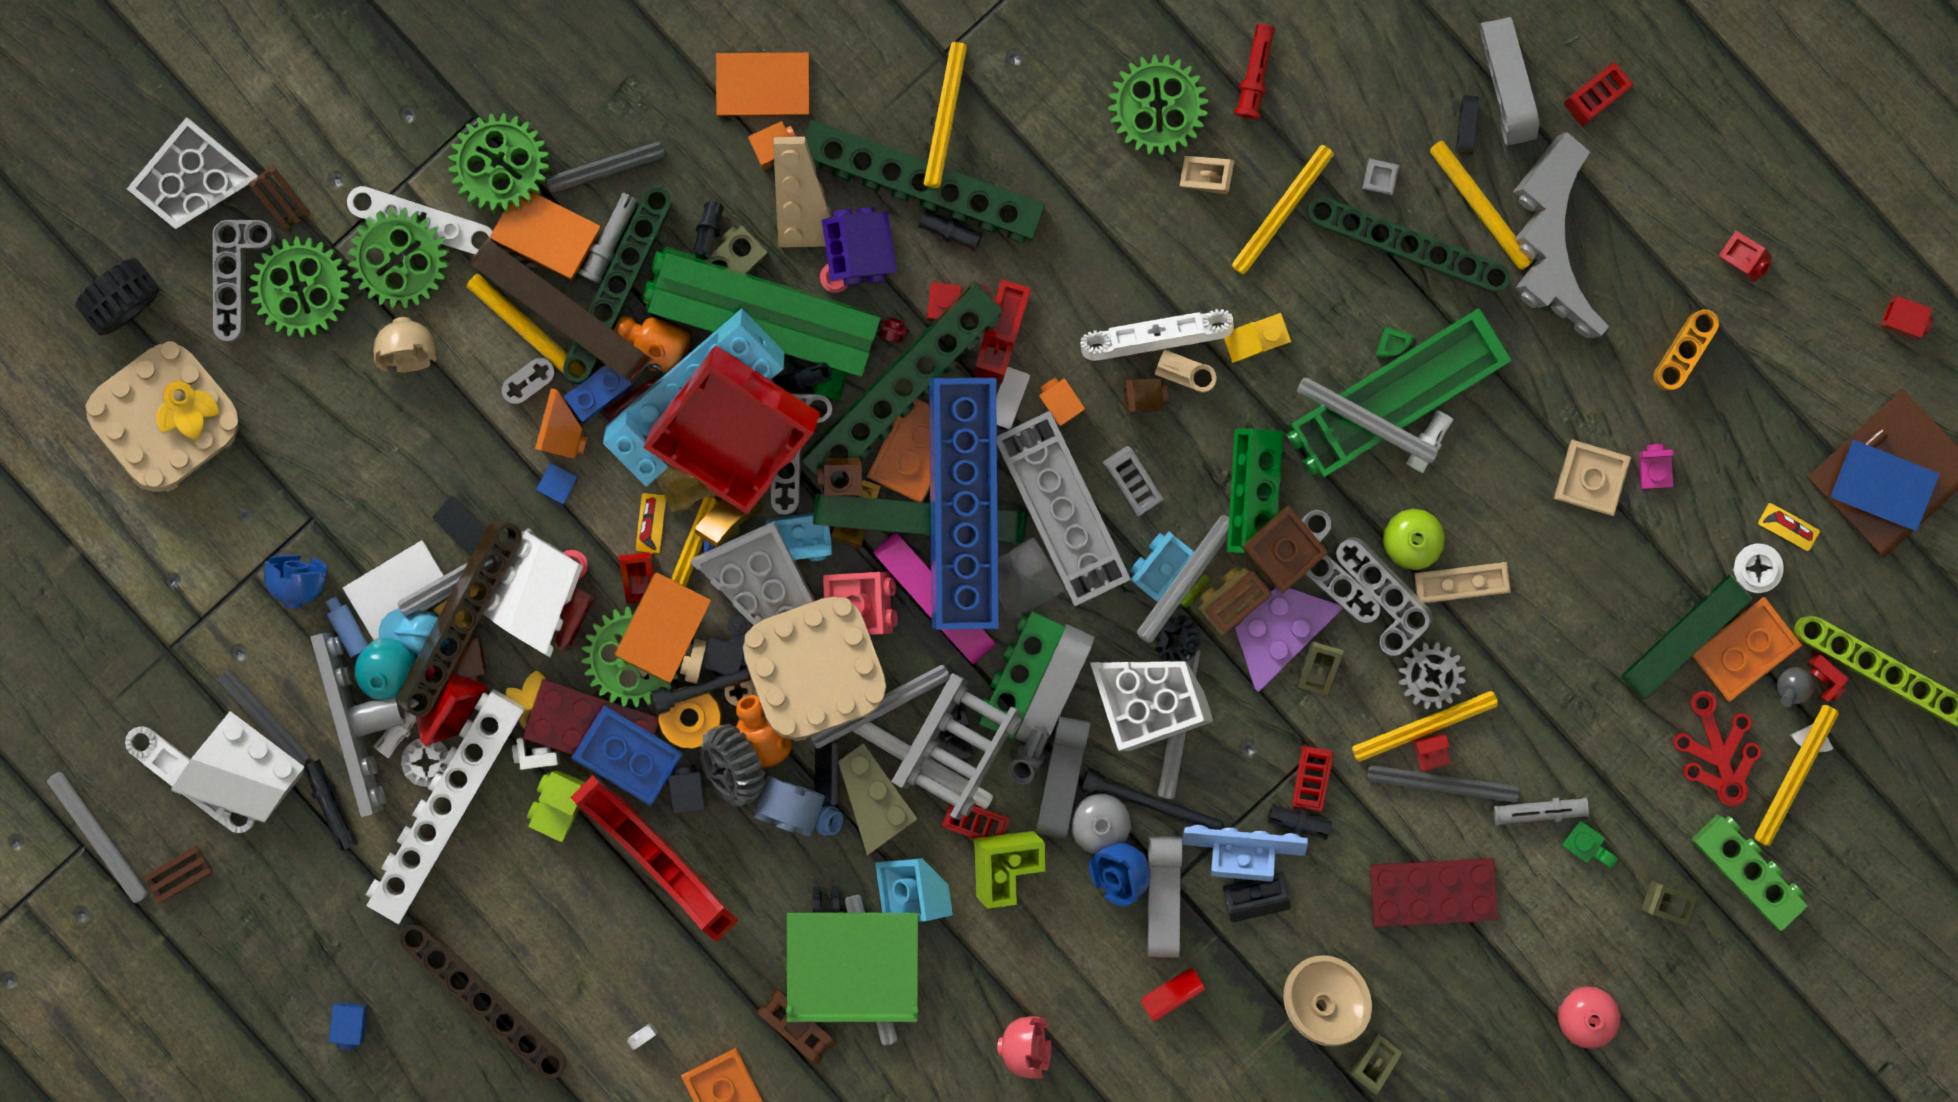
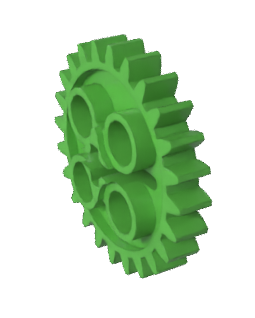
M1155 54L1152 57L1151 63L1147 64L1146 60L1141 57L1139 68L1133 63H1129L1130 74L1120 71L1119 75L1123 83L1113 82L1112 84L1118 90V93L1109 94L1108 98L1116 101V104L1109 106L1108 111L1117 113V116L1113 117L1110 123H1120L1121 126L1116 131V134H1127L1125 144L1130 143L1132 140L1136 141L1135 151H1138L1144 145L1146 146L1147 155L1151 154L1153 147L1158 149L1160 156H1163L1165 147H1169L1170 151L1175 153L1176 143H1179L1184 148L1187 147L1186 136L1194 140L1196 139L1197 135L1192 130L1193 127L1202 129L1204 126L1197 119L1198 117H1207L1208 112L1200 109V106L1208 104V99L1199 98V95L1206 88L1196 87L1195 84L1200 79L1199 75L1192 78L1188 76L1192 68L1191 66L1184 70L1179 69L1181 65L1180 59L1174 65H1170L1169 55H1166L1163 63H1159ZM1154 78L1159 79L1160 102L1166 103V106L1161 110L1163 127L1161 133L1157 132L1156 109L1149 105L1153 104L1155 100ZM1168 81L1177 82L1181 88L1180 94L1174 97L1167 95L1164 92V84ZM1143 83L1149 87L1150 95L1147 98L1139 99L1133 94V87L1136 84ZM1170 112L1180 113L1183 118V124L1176 128L1169 126L1166 122L1167 114ZM1140 114H1146L1152 119V126L1149 129L1142 130L1136 126L1135 118Z
M505 113L502 114L500 121H495L493 114H490L489 123H484L478 117V127L476 128L467 124L469 134L458 133V138L462 143L451 145L457 155L448 156L449 161L456 164L449 168L450 175L457 176L452 180L454 187L462 186L458 191L459 195L464 197L470 194L467 200L469 205L479 201L480 211H483L487 205H490L493 214H496L498 206H502L506 214L509 213V205L514 204L520 210V200L522 199L532 203L529 194L533 192L540 195V189L536 184H546L547 180L541 173L550 171L547 164L541 163L549 159L548 152H540L546 147L544 140L535 142L540 136L539 132L535 130L529 133V122L524 123L520 127L517 116L509 123ZM500 137L504 140L503 144L498 148L488 146L492 138ZM477 148L485 150L497 162L504 160L507 169L521 175L522 178L517 180L500 165L494 167L492 160L488 156L477 152ZM520 154L529 157L527 163L522 166L513 164L514 158ZM474 162L485 163V167L481 172L473 173L470 171V167ZM500 179L510 181L509 187L505 190H497L494 186Z
M391 207L388 210V217H386L380 210L376 213L377 221L370 216L365 220L369 228L362 225L357 228L362 237L354 236L351 238V241L358 246L348 251V254L356 256V259L348 265L358 268V271L352 278H362L363 282L359 286L360 290L366 287L371 289L368 294L369 299L375 294L380 295V305L387 299H390L391 308H395L398 301L401 300L403 307L407 308L410 305L411 298L416 305H419L422 302L421 294L429 299L432 296L430 288L438 290L441 287L436 279H445L447 277V274L440 270V268L450 265V262L442 259V256L450 252L449 249L440 248L446 237L436 238L435 234L440 227L436 226L430 229L428 227L430 217H427L422 222L419 221V211H416L409 217L406 207L401 210L399 215H397L394 207ZM396 229L404 230L407 233V243L402 244L395 239L394 232ZM417 240L421 242L419 247L410 252L402 261L397 262L384 274L379 275L377 273L396 254H400ZM371 248H379L383 251V262H377L372 259ZM415 254H422L428 260L426 268H420L415 264ZM397 272L402 275L404 279L403 286L394 285L390 280V273Z
M295 237L294 246H291L288 240L283 239V249L280 250L276 245H271L272 256L265 253L261 254L266 261L265 264H254L260 270V274L250 275V278L257 281L258 284L249 288V291L258 293L259 297L251 302L254 305H262V308L257 312L258 316L269 315L265 322L266 325L270 326L277 322L276 332L280 333L287 327V335L293 337L296 329H298L300 337L305 338L307 329H310L312 334L317 336L318 326L321 325L325 330H329L327 320L331 319L339 322L335 312L337 310L346 312L347 310L340 303L341 300H350L351 298L343 293V289L351 287V284L342 280V278L349 274V271L338 269L344 263L343 259L333 261L332 258L336 251L331 249L324 253L325 243L320 242L314 248L312 238H308L305 245H302L301 239ZM308 260H315L318 265L317 272L312 276H306L303 272V266ZM292 261L296 263L299 280L307 284V287L303 289V293L311 309L309 314L305 312L302 295L294 291L298 283L290 266ZM280 269H285L288 273V280L284 285L277 286L274 282V274ZM318 289H324L327 293V301L323 305L316 306L313 302V294ZM293 298L298 303L297 311L292 315H286L283 311V305L286 300Z
M626 606L625 615L622 616L617 609H614V619L610 620L606 615H603L602 619L605 625L602 627L594 623L593 627L597 634L586 635V638L592 642V646L582 647V650L590 653V657L582 659V663L591 664V668L586 670L584 674L595 676L590 686L593 687L600 684L602 686L599 692L600 696L606 692L611 693V703L618 696L621 697V703L624 707L628 699H633L635 707H638L639 698L642 697L647 704H651V691L658 690L661 687L671 689V685L650 674L649 679L646 680L636 667L619 658L614 661H607L601 654L602 648L608 644H613L618 648L619 642L616 640L615 634L619 633L623 638L634 615L631 613L629 606ZM624 670H632L636 673L637 682L634 685L624 686L620 682L619 676ZM676 673L673 679H678V675Z

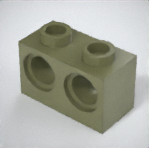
M733 226L721 237L724 243L717 250H712L711 257L707 260H700L713 264L723 261L728 265L729 269L749 274L769 254L743 226L738 230ZM740 240H746L751 245L749 254L744 257L735 255L733 250L735 243Z

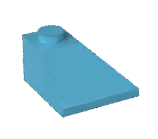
M922 858L875 862L882 913H918V922L953 915L949 885Z

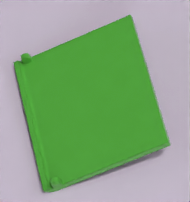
M787 913V1022H917V1014L919 1012L917 1007L918 913Z

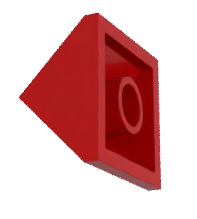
M451 672L431 711L425 716H416L421 743L428 746L459 735L482 694L486 692L488 687Z

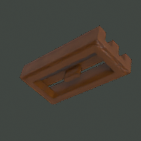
M274 165L249 182L251 189L285 231L291 228L290 225L295 222L297 224L300 222V217L303 215L307 217L311 214L307 206ZM272 175L275 177L299 209L293 211L270 182L269 177ZM263 182L287 212L288 217L284 218L258 185Z
M1251 571L1205 611L1222 632L1226 634L1273 594L1255 572ZM1251 580L1255 582L1252 588L1219 615L1214 612ZM1259 589L1264 593L1228 624H1224L1222 620Z
M196 845L142 878L149 885V890L154 894L155 900L159 904L213 871L200 848ZM195 854L197 860L155 883L153 878ZM201 865L204 870L162 894L159 890L197 866Z

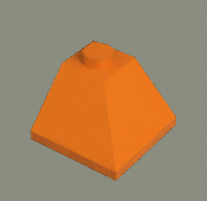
M551 388L535 449L577 460L578 454L584 455L588 437L583 436L585 430L575 412L565 400L563 392Z

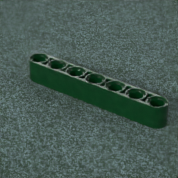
M652 187L644 194L588 311L595 317L596 310L599 307H610L613 315L610 320L602 323L612 330L670 211L671 198L668 191L662 187ZM654 195H661L666 200L665 206L660 210H654L648 204L649 199ZM645 222L652 226L653 231L650 236L642 238L635 233V229L640 223ZM629 250L636 251L640 256L637 264L632 266L626 265L622 261V255ZM614 278L623 279L626 283L625 290L619 294L612 293L608 288L610 281ZM574 341L563 365L564 375L569 382L579 385L592 375L599 359ZM579 361L585 364L586 372L583 376L575 378L569 374V367L572 363Z
M1320 197L1312 201L1307 208L1306 214L1309 222L1318 228L1486 292H1500L1510 283V271L1500 263L1335 200ZM1323 204L1328 207L1330 215L1327 220H1319L1314 216L1313 210L1316 205ZM1352 215L1356 217L1359 223L1356 231H1348L1343 227L1342 221L1345 216ZM1381 226L1387 231L1385 242H1376L1372 238L1371 232L1373 227ZM1410 237L1415 241L1416 250L1414 253H1405L1401 249L1400 243L1402 238ZM1439 248L1444 252L1445 260L1443 264H1434L1430 260L1429 253L1431 249ZM1468 259L1473 263L1474 270L1471 275H1463L1459 271L1458 264L1460 260ZM1490 270H1497L1501 273L1503 280L1500 286H1492L1488 282L1487 275Z
M815 493L813 524L931 535L930 503L852 496H824V494ZM997 509L998 541L1024 543L1027 512Z

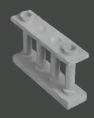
M952 673L891 782L905 789H908L910 784L912 786L915 784L955 806L950 816L955 819H961L963 815L967 817L972 811L976 802L973 797L1009 734L1013 735L1021 723V718H1019L1021 711L1014 707H1010L1007 714L969 693L968 688L965 687L968 680ZM956 703L958 705L963 703L1000 724L992 741L953 720V715L950 713ZM948 730L984 751L985 754L977 768L938 747V743L935 740L940 731L945 732ZM932 757L969 778L970 780L962 795L922 773L923 770L920 769L924 759Z

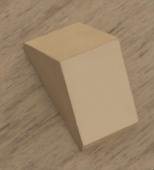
M1185 156L1179 186L1227 195L1230 188L1234 160Z

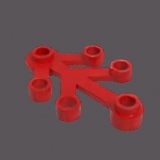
M1699 691L1691 697L1690 707L1695 714L1700 715L1711 749L1693 741L1691 736L1685 733H1679L1673 738V746L1678 751H1687L1716 765L1721 778L1703 771L1702 767L1694 762L1687 763L1684 766L1683 775L1687 780L1699 781L1717 790V796L1723 804L1731 807L1739 806L1748 796V786L1745 783V779L1754 761L1760 758L1761 748L1758 744L1752 742L1744 744L1741 748L1743 758L1734 774L1730 760L1744 732L1751 727V719L1743 713L1735 714L1731 719L1732 729L1723 745L1713 715L1717 705L1716 699L1710 692ZM1701 697L1707 700V706L1704 709H1699L1697 706V700ZM1739 717H1744L1746 719V726L1740 729L1736 725V720ZM1680 737H1686L1688 740V745L1685 748L1678 746V739ZM1750 746L1756 748V755L1752 758L1746 755V749ZM1696 766L1698 774L1691 778L1687 771L1689 767ZM1731 785L1737 788V793L1733 797L1727 794V788Z

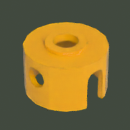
M708 693L676 703L675 707L670 708V712L659 715V724L662 733L671 743L681 748H696L704 743L703 734L716 726H721L722 710L715 696L712 693ZM688 708L695 710L698 714L697 723L691 727L685 726L680 719L682 711Z

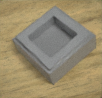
M1369 158L1362 190L1392 196L1399 165Z

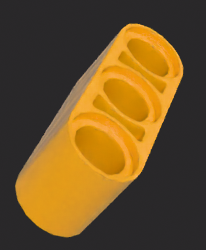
M1700 310L1688 317L1654 372V382L1659 389L1671 391L1684 384L1719 327L1718 317L1713 311ZM1699 316H1704L1709 320L1710 327L1706 333L1700 332L1696 328V319ZM1682 342H1688L1693 347V354L1689 359L1683 358L1679 353V347ZM1666 368H1671L1676 372L1677 379L1673 385L1666 384L1662 378L1663 371Z

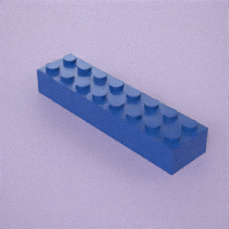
M929 378L932 628L936 630L999 629L996 378Z

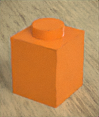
M1055 377L1040 387L1043 393L1038 397L1046 409L1051 412L1059 427L1085 410V407L1065 378L1059 382Z

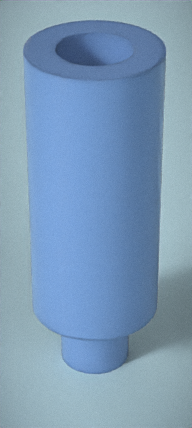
M336 596L326 601L331 611L327 616L347 653L352 658L360 654L369 644L347 604L342 606Z

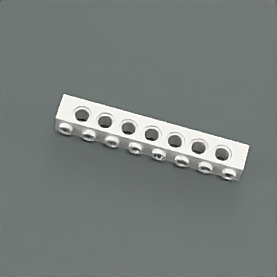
M495 689L491 691L490 695L482 694L474 708L479 711L474 722L469 719L467 720L459 736L464 738L458 749L452 746L443 761L448 764V767L443 775L436 773L428 787L429 790L433 791L427 802L421 799L412 814L417 820L412 828L405 826L397 840V843L401 844L400 849L396 855L390 852L381 867L386 873L380 882L374 879L366 893V896L370 897L366 906L397 924L400 923L525 709L524 706ZM486 717H493L498 722V730L492 733L485 731L482 727V720ZM470 744H478L483 750V756L479 759L470 758L467 755L466 747ZM456 770L464 772L467 776V783L462 786L455 785L451 780V773ZM440 797L449 799L452 804L451 810L448 812L439 811L435 806V800ZM423 824L432 825L436 830V836L431 839L424 838L420 834V826ZM410 850L417 852L421 859L420 863L409 865L404 859V853ZM393 877L402 879L405 889L401 892L393 891L389 887V879Z

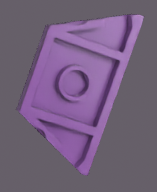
M1275 587L1271 591L1273 595L1235 627L1254 689L1257 692L1343 609L1340 605L1291 588L1284 594H1281Z

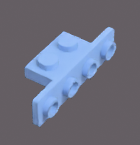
M1193 825L1184 828L1182 844L1212 848L1211 876L1272 882L1274 878L1275 853L1304 856L1308 846V838H1302L1292 833L1280 836L1270 835L1266 831L1247 833L1239 832L1234 828L1214 830L1208 829L1203 825Z

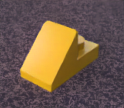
M1281 313L1233 329L1232 334L1224 338L1232 363L1291 342Z

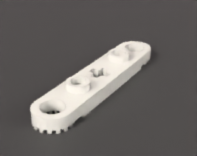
M364 186L353 189L347 198V206L350 212L363 219H367L370 216L377 221L376 213L380 210L388 217V210L391 207H394L397 215L400 214L404 207L407 208L409 217L416 211H419V217H421L422 213H426V218L430 217V225L428 227L430 229L436 226L440 227L435 234L436 238L446 237V240L442 243L443 245L474 255L479 250L472 244L474 234L485 232L490 237L493 232L488 226ZM360 194H368L372 200L370 208L366 211H359L355 207V199Z
M1215 309V312L1210 311V313L1205 314L1198 312L1112 327L1108 331H1094V333L1088 332V335L1085 334L1084 338H1081V351L1086 359L1097 361L1218 340L1232 334L1234 322L1231 313L1229 314L1228 311L1224 312L1222 309L1221 311ZM1214 323H1224V326L1221 325V328L1219 326H1217V328L1216 326L1212 327V324ZM1093 344H1102V347L1099 346V349L1097 347L1095 349L1091 347L1090 349V346Z
M140 726L133 728L126 736L125 745L128 752L173 787L191 759L148 727ZM138 733L146 734L150 739V745L144 751H139L134 747L133 740ZM183 794L234 833L246 832L255 824L256 820L248 818L244 826H237L232 822V812L228 811V809L211 803L207 804L198 801L197 798Z

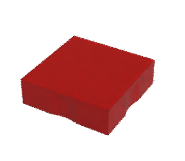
M715 345L652 425L643 448L680 472L696 478L711 492L748 514L771 486L777 472L795 457L813 435L820 412Z

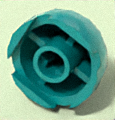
M391 638L375 639L362 650L356 660L354 674L357 684L364 694L374 700L397 698L398 692L416 660L414 653L411 652L410 654L403 647L404 643Z

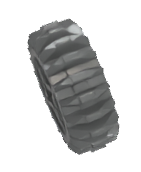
M730 724L716 726L703 734L704 743L698 747L700 752L699 759L703 764L702 769L707 775L706 779L710 781L712 789L717 791L718 797L723 798L725 803L731 804L733 807L744 804L748 805L760 797L766 785L763 778L765 772L761 768L762 762L757 756L758 752L752 747V742L747 740L746 734L740 733L739 728L733 727Z

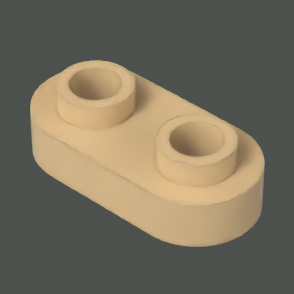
M695 638L694 644L689 645L680 674L686 675L685 681L697 684L707 641Z

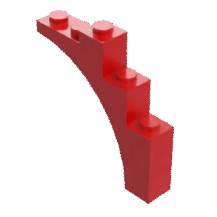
M592 775L570 797L577 806L617 840L675 899L698 927L713 940L718 942L739 921L705 879L687 865L669 842L654 831L639 812L619 794L616 795Z

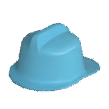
M400 609L393 610L381 620L378 629L379 639L391 638L399 640L405 644L403 647L410 654L413 652L417 658L438 617L433 612L417 610L408 616H404ZM448 638L444 639L441 642V652H444L448 649Z

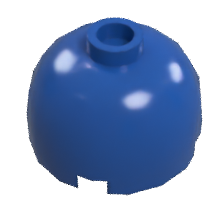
M301 555L270 557L269 562L265 561L264 567L266 588L270 595L276 600L283 602L285 607L292 609L301 608L302 604L312 602L323 591L327 578V565L324 562L311 558V563L299 561Z
M1127 843L1108 845L1098 851L1089 861V874L1096 888L1101 886L1107 893L1104 897L1117 906L1126 907L1145 893L1149 885L1151 871L1145 855Z

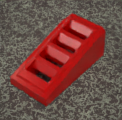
M1614 61L1572 94L1564 102V106L1577 122L1584 126L1632 88L1634 84ZM1607 75H1610L1620 87L1619 90H1616L1608 81ZM1600 83L1610 97L1607 98L1596 84ZM1590 91L1600 105L1597 106L1586 92Z
M1302 745L1291 806L1322 811L1334 751ZM1308 756L1324 759L1323 765L1307 762ZM1305 768L1322 771L1321 777L1304 774ZM1303 780L1320 783L1319 789L1302 786ZM1300 793L1318 795L1317 801L1301 799Z
M949 804L941 826L971 838L989 837L988 833L993 820L999 821L994 836L1004 835L1010 818L974 805L972 812H975L976 815L971 828L967 829L965 824L968 816L963 815L959 825L954 824L955 818L951 817L950 814L955 806ZM983 815L988 818L981 834L976 832Z

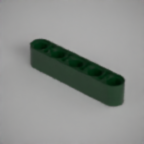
M1730 574L1622 674V680L1641 700H1644L1752 599V596Z

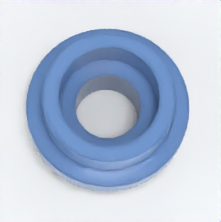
M824 806L815 825L817 832L824 836L837 834L843 825V815L835 806Z

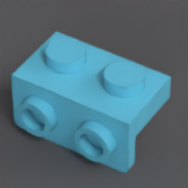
M814 513L766 519V525L774 521L776 522L795 562L797 559L808 558L809 561H821L826 559L828 555H832L830 528L824 525H814Z
M1170 531L1165 536L1159 533L1149 545V548L1153 551L1146 560L1140 557L1129 570L1133 574L1130 581L1157 602L1194 553Z

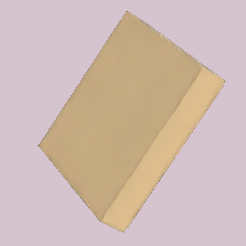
M1570 440L1553 499L1614 516L1631 457L1576 440Z

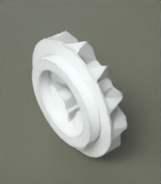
M1752 544L1744 547L1736 556L1733 571L1736 580L1747 591L1764 593L1777 586L1782 578L1784 567L1779 553L1774 548L1765 544ZM1757 555L1761 565L1771 566V569L1761 572L1759 582L1755 572L1746 570V567L1755 565Z
M420 738L412 741L405 748L402 755L401 766L405 777L415 785L429 787L436 773L443 775L448 767V764L443 762L449 753L446 746L440 741L425 746L421 743ZM424 749H426L429 759L439 760V762L429 766L428 776H426L423 766L413 765V762L422 759Z

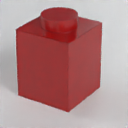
M1899 296L1892 297L1880 327L1912 339L1922 338L1923 334H1928L1932 326L1933 317H1930L1932 308Z

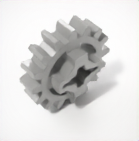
M1437 642L1434 643L1432 649H1429L1427 643H1422V651L1420 652L1412 647L1410 650L1413 657L1403 656L1402 658L1407 664L1406 668H1398V672L1405 674V678L1398 681L1400 685H1407L1403 695L1409 696L1413 694L1412 703L1414 705L1423 700V707L1425 709L1430 707L1431 702H1434L1437 709L1442 706L1441 700H1445L1449 704L1453 703L1450 695L1452 693L1460 695L1461 691L1456 686L1458 683L1461 684L1466 681L1459 677V673L1463 672L1465 667L1456 665V662L1461 657L1459 655L1450 657L1451 648L1449 646L1440 651V643ZM1438 655L1444 660L1437 664L1430 663L1425 656ZM1416 663L1419 668L1418 675L1412 682L1411 672ZM1425 666L1430 670H1438L1439 673L1435 676L1438 685L1433 681H1425L1424 678L1428 675ZM1451 670L1452 679L1447 688L1445 684L1446 673ZM1426 687L1433 688L1438 695L1425 696L1419 691Z

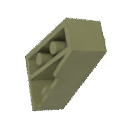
M865 742L838 761L867 855L918 819L916 813L896 785L891 782L892 780Z

